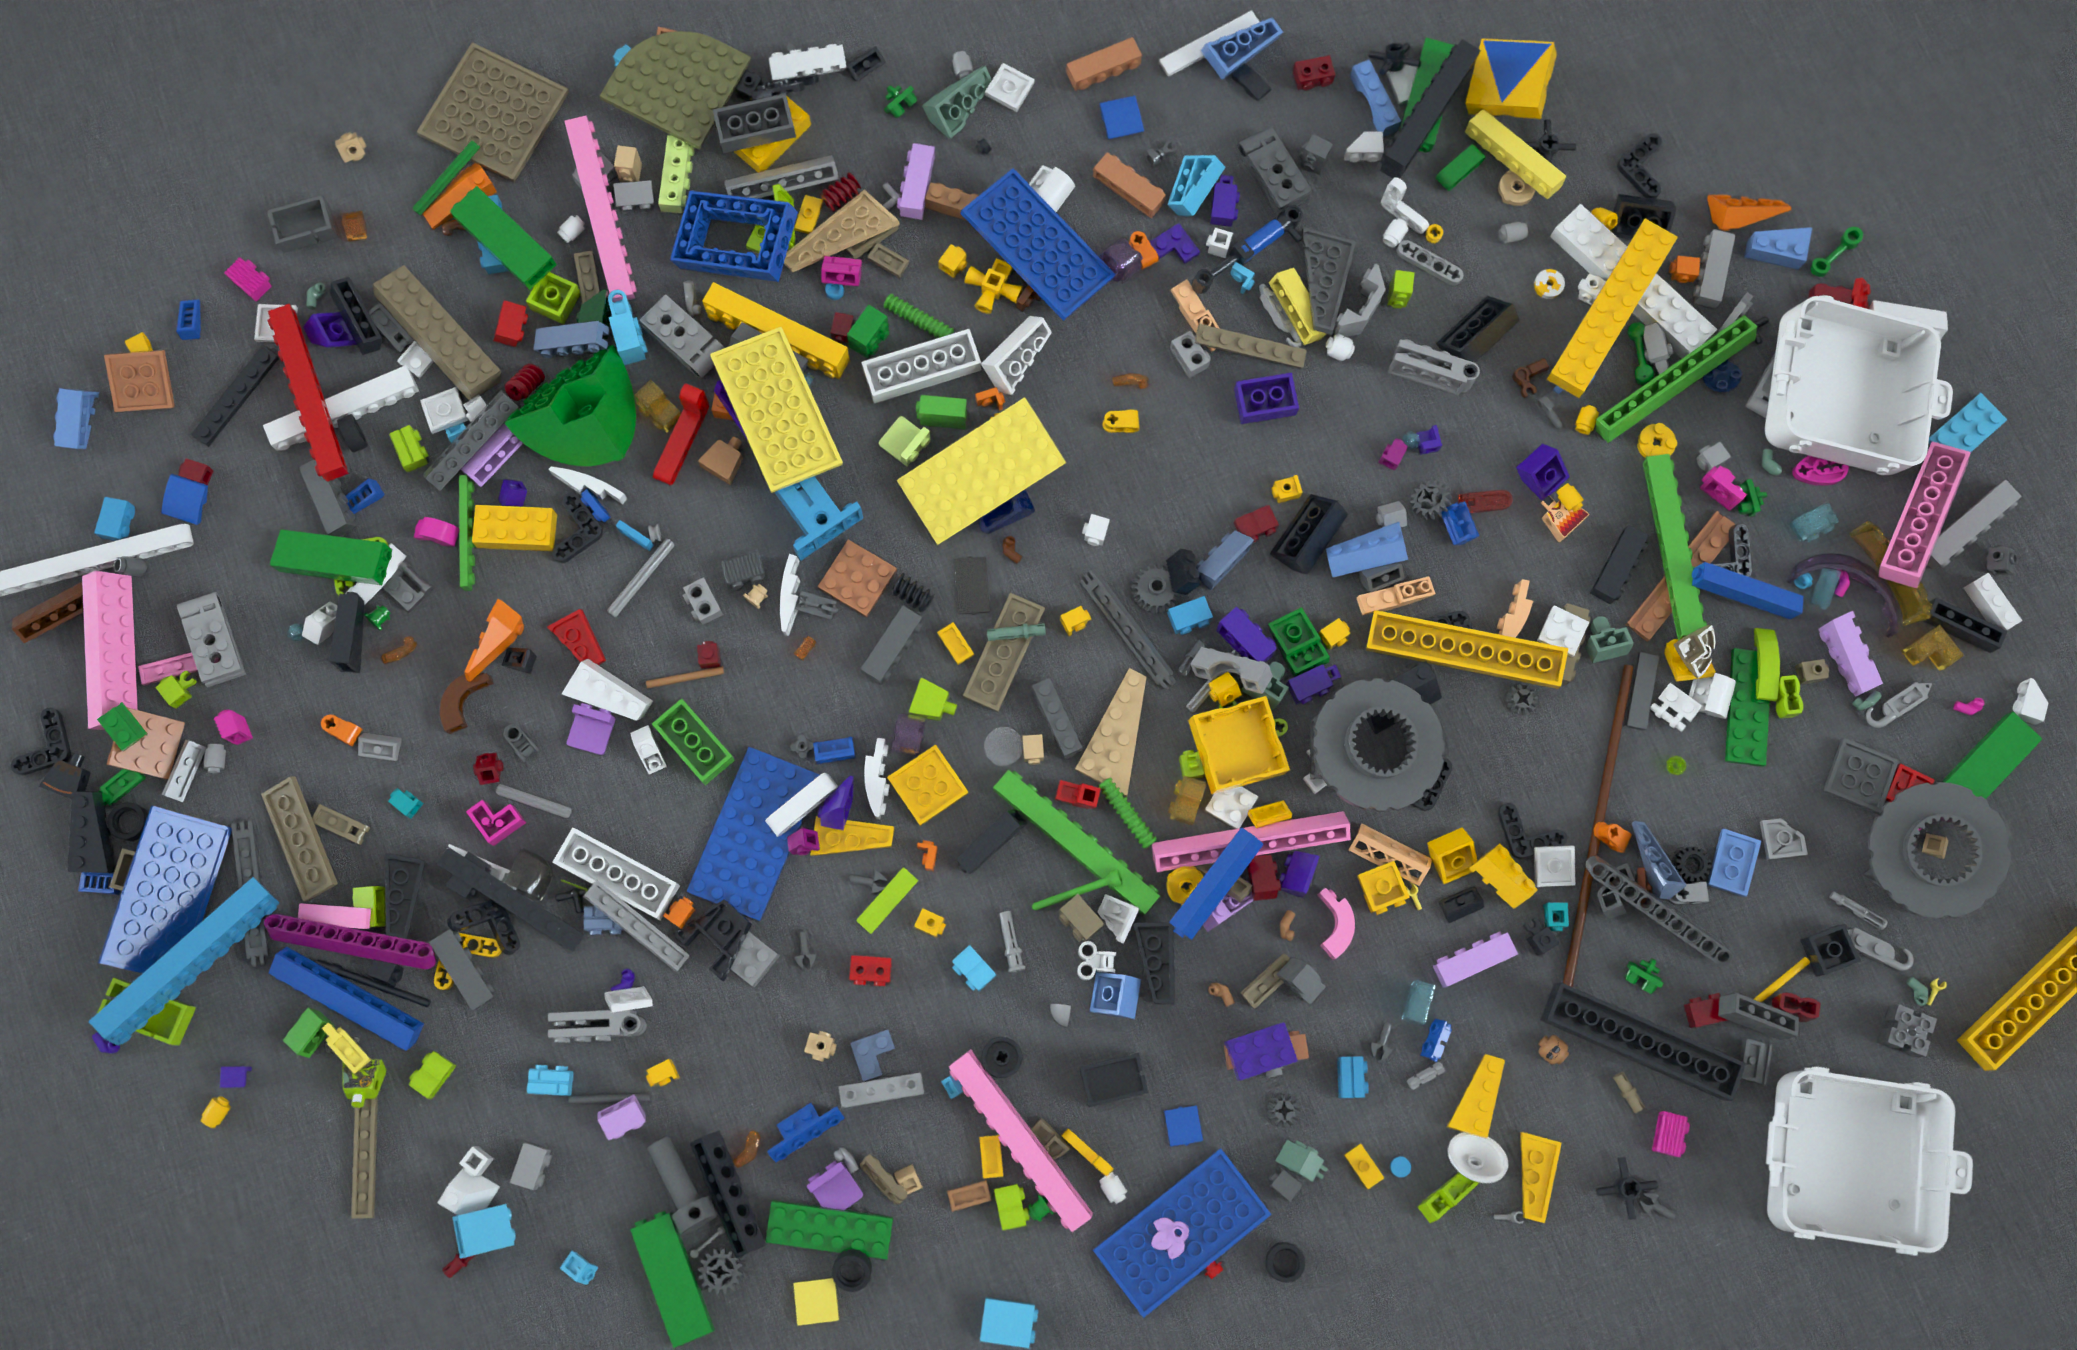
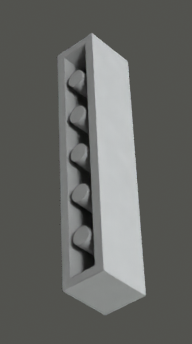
M830 155L725 180L724 182L728 195L757 199L774 195L773 185L780 184L786 191H791L839 178L834 158Z
M2007 480L1995 486L1939 534L1927 565L1932 570L1938 567L1944 568L1951 562L1949 560L1951 556L1956 557L1964 551L1962 547L1965 544L1969 546L1976 541L1978 533L1983 534L1990 529L1991 526L1989 524L1992 521L1996 523L2005 516L2003 512L2006 509L2010 511L2017 506L2018 503L2016 501L2022 496Z

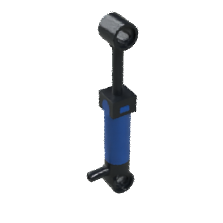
M1290 205L1282 214L1247 239H1242L1236 243L1229 253L1230 258L1212 271L1201 269L1196 273L1191 283L1192 289L1198 294L1206 293L1211 287L1214 277L1235 262L1244 266L1254 255L1286 232L1297 243L1300 242L1302 237L1295 228L1302 219V210L1298 206Z

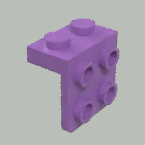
M581 703L580 706L574 704L572 712L575 714V718L567 739V745L603 755L616 719L606 709L600 708L597 711L593 710L592 706Z
M834 1161L826 1167L827 1171L820 1176L817 1173L808 1179L810 1183L807 1185V1188L811 1193L813 1192L822 1207L845 1210L863 1197V1192L843 1162L837 1164Z

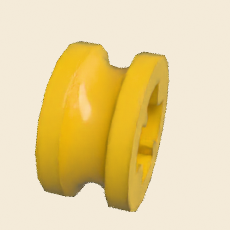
M1437 224L1430 225L1425 233L1427 241L1430 243L1439 242L1443 236V229ZM1433 230L1437 234L1436 237H1433V234L1431 233Z

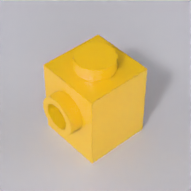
M951 244L938 261L939 269L955 278L958 272L963 271L967 265L965 251L961 247H955Z
M1338 618L1320 630L1318 635L1327 649L1330 650L1334 646L1340 647L1348 641L1350 629L1345 621H1341Z
M1229 672L1208 683L1211 689L1209 692L1210 697L1214 702L1218 701L1222 707L1242 695L1238 683Z
M922 908L914 927L937 938L938 934H943L946 924L943 917Z

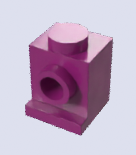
M1395 438L1392 445L1387 444L1378 463L1395 471L1408 446L1402 440Z
M801 828L787 837L789 852L793 855H807L811 850H820L818 831Z

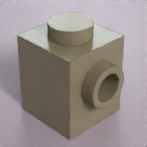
M1825 659L1801 662L1795 666L1800 685L1822 682L1829 678V667L1825 664Z

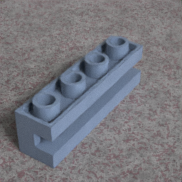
M599 321L538 328L535 334L534 351L540 353L545 358H552L555 355L568 356L571 353L583 354V352L588 351L599 352V350L607 349L608 342L602 339V336L609 335V327Z

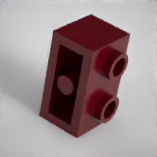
M1330 55L1298 61L1294 63L1293 67L1297 90H1310L1317 86H1329L1333 83L1336 75Z

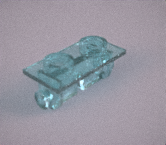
M1822 568L1811 600L1812 604H1818L1821 609H1827L1830 606L1842 571Z

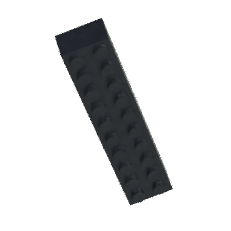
M1562 982L1554 983L1541 1017V1021L1723 1101L1734 1100L1747 1064Z

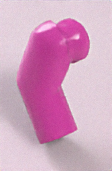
M1837 569L1834 573V578L1838 579L1839 584L1834 594L1843 597L1850 585V579L1845 570Z
M1975 698L1968 704L1956 701L1953 709L1967 715H1973L1981 711L1985 703L1981 698Z

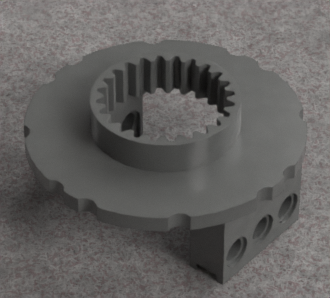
M1373 678L1369 682L1364 679L1352 682L1334 693V698L1327 700L1318 716L1309 722L1310 779H1323L1328 787L1335 789L1336 795L1339 798L1363 810L1372 808L1375 812H1384L1387 808L1393 811L1404 808L1422 798L1424 791L1432 788L1441 772L1444 762L1441 755L1445 751V742L1441 739L1443 730L1440 721L1429 703L1423 702L1419 693L1402 683L1393 680L1385 682L1382 678ZM1380 714V717H1383L1387 714L1388 719L1394 717V723L1400 722V729H1405L1404 736H1406L1404 746H1406V760L1402 761L1400 766L1391 771L1390 769L1385 772L1382 769L1375 771V767L1368 769V763L1362 764L1363 758L1357 757L1358 750L1353 749L1356 743L1352 740L1356 738L1354 732L1358 730L1357 726L1370 716L1375 717Z
M1936 782L1934 785L1922 783L1897 793L1892 802H1887L1881 808L1882 813L1879 817H1875L1868 838V850L1871 852L1869 859L1871 868L1863 875L1910 914L1933 918H1942L1944 915L1958 917L1982 907L1987 898H1992L1997 893V886L2004 882L2010 865L2011 851L2007 847V843L2010 840L2002 818L1996 810H1992L1989 807L1988 801L1985 798L1975 796L1972 790L1953 783ZM1947 821L1948 823H1954V826H1959L1961 832L1967 831L1965 837L1971 839L1968 845L1973 847L1969 851L1973 857L1968 858L1970 865L1964 866L1966 871H1960L1959 876L1945 879H1937L1936 877H1930V874H1923L1924 870L1917 868L1919 863L1913 862L1916 855L1911 853L1915 849L1911 843L1917 840L1914 835L1920 834L1918 829H1924L1925 824H1932V822Z

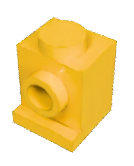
M1297 475L1275 481L1271 488L1274 498H1277L1278 503L1298 499L1303 493ZM1289 486L1290 490H1285L1283 487Z
M1082 606L1060 615V621L1068 637L1072 635L1073 630L1077 632L1086 627L1085 624L1091 620L1088 611L1083 610Z
M667 1059L647 1069L649 1075L646 1078L651 1087L658 1084L660 1087L671 1082L670 1078L672 1077L675 1080L680 1078L671 1059Z

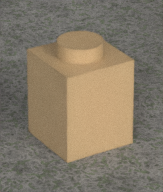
M1042 734L1023 736L1024 762H1028L1029 765L1040 764V761L1044 760Z

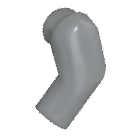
M839 1148V1150L834 1152V1157L837 1161L844 1160L850 1174L859 1170L853 1155L845 1148Z

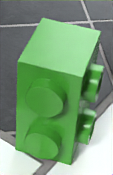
M307 1008L293 1028L289 1030L283 1041L297 1055L310 1058L327 1036V1033L322 1028L327 1023H331L333 1026L334 1024L320 1011Z

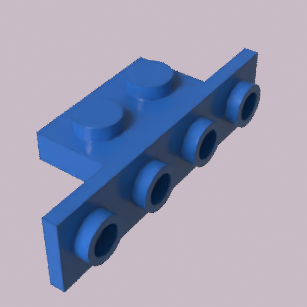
M810 1103L777 1124L784 1140L767 1152L775 1163L783 1160L793 1151L802 1148L807 1142L819 1137L824 1131L839 1124L845 1117L837 1106L820 1117L813 1104Z

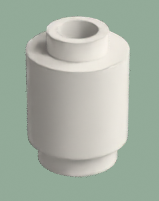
M571 215L559 227L560 230L557 233L565 242L569 243L585 230L583 227L585 223L578 216L574 218Z
M1402 219L1392 220L1383 235V242L1393 248L1399 245L1408 231L1407 223Z
M1113 1172L1099 1180L1101 1183L1100 1187L1110 1203L1114 1201L1118 1204L1126 1198L1124 1194L1127 1193V1190L1119 1177L1115 1176Z

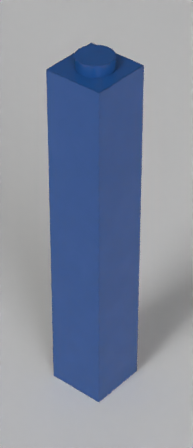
M1707 562L1693 568L1692 586L1788 619L1803 613L1802 595Z
M1240 828L1169 922L1175 927L1173 931L1182 938L1186 935L1191 940L1264 845L1258 838L1244 828Z

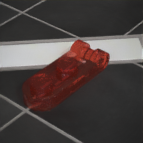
M1495 490L1458 495V501L1466 502L1471 514L1505 510L1512 504L1513 497L1509 491ZM1473 500L1474 505L1469 506L1468 501Z

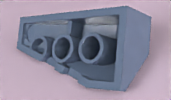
M1634 821L1632 827L1652 892L1659 899H1671L1687 885L1645 822Z

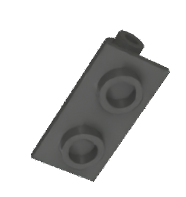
M800 591L795 608L796 610L827 619H832L833 614L836 615L838 610L835 607L837 601Z

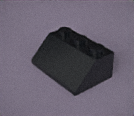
M1618 194L1613 211L1618 216V222L1612 229V233L1616 237L1632 239L1644 219L1670 232L1676 213L1674 202Z

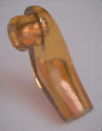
M1128 373L1112 378L1115 387L1138 384L1140 389H1146L1149 386L1147 382L1149 378L1142 374Z
M412 636L404 638L403 643L405 645L382 654V662L387 664L406 657L416 648L417 642L414 641Z
M753 1130L748 1133L744 1151L733 1159L737 1168L755 1159L760 1143V1135L757 1131Z

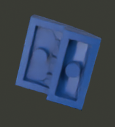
M1135 96L1099 103L1108 139L1144 132Z
M171 474L165 489L161 513L198 525L201 523L202 506L207 503L208 485Z

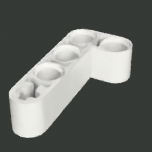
M823 773L771 814L765 822L777 837L781 836L821 804L838 785L829 774Z

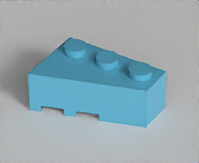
M1215 155L1184 156L1167 205L1178 216H1194L1225 169V166Z

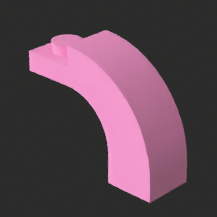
M1324 888L1317 896L1332 912L1335 919V927L1330 937L1320 946L1332 960H1335L1347 949L1353 938L1355 919L1352 908L1346 898L1338 902L1336 900L1338 898L1331 889L1327 890V888Z

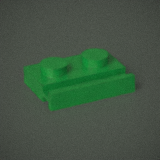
M123 702L97 719L123 752L142 737L148 735Z

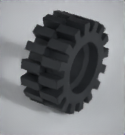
M1695 846L1687 847L1675 854L1676 857L1672 860L1674 861L1673 866L1685 883L1699 882L1710 873L1709 870L1712 866L1709 863H1711V859H1707L1709 855L1708 853L1704 854L1702 848L1698 849ZM1687 858L1697 860L1698 870L1696 872H1689L1686 869L1685 861Z

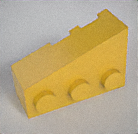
M1501 844L1495 846L1468 868L1472 872L1477 871L1483 876L1482 881L1486 885L1488 883L1492 884L1497 889L1496 893L1513 909L1529 899L1538 890L1534 882L1525 875L1521 866L1512 859L1509 851Z

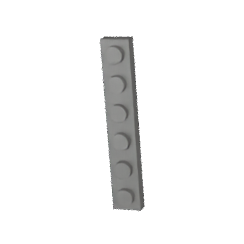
M598 880L583 895L584 898L675 972L681 968L690 956Z

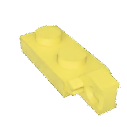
M327 1023L322 1028L329 1036L326 1039L327 1044L354 1074L371 1061L370 1057L341 1027L336 1030L331 1023Z

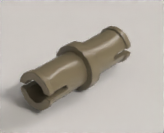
M1622 1071L1613 1076L1622 1092V1097L1626 1098L1633 1112L1637 1113L1643 1110L1645 1105L1636 1093V1087L1631 1085L1625 1072Z

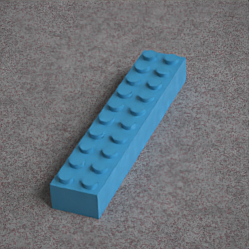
M252 877L88 1022L105 1040L118 1046L126 1043L131 1038L133 1032L143 1028L151 1016L160 1013L169 1000L177 998L181 993L180 991L186 985L189 986L195 982L197 976L202 971L208 970L213 965L212 962L229 951L230 946L241 941L248 930L257 927L265 915L274 912L279 901L260 882Z

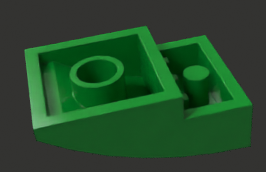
M1302 607L1268 623L1275 643L1293 677H1297L1322 664L1326 665L1329 663L1330 656L1320 642V636Z

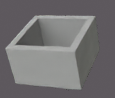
M748 932L731 970L755 988L779 958V955Z

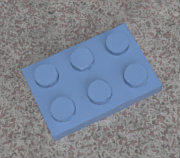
M1721 829L1707 885L1747 897L1761 840L1727 829Z

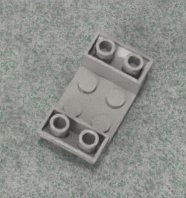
M1375 264L1372 269L1368 268L1360 284L1362 286L1360 293L1368 297L1366 304L1362 306L1358 314L1349 309L1346 310L1345 314L1340 313L1335 322L1334 335L1339 333L1348 337L1362 333L1386 290L1379 265Z

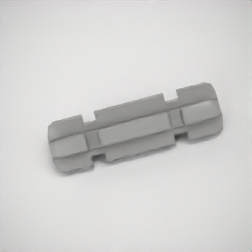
M1440 1062L1432 1065V1068L1428 1067L1416 1074L1417 1077L1409 1078L1407 1083L1412 1090L1420 1087L1419 1084L1423 1085L1434 1079L1437 1074L1439 1076L1444 1073L1445 1069Z

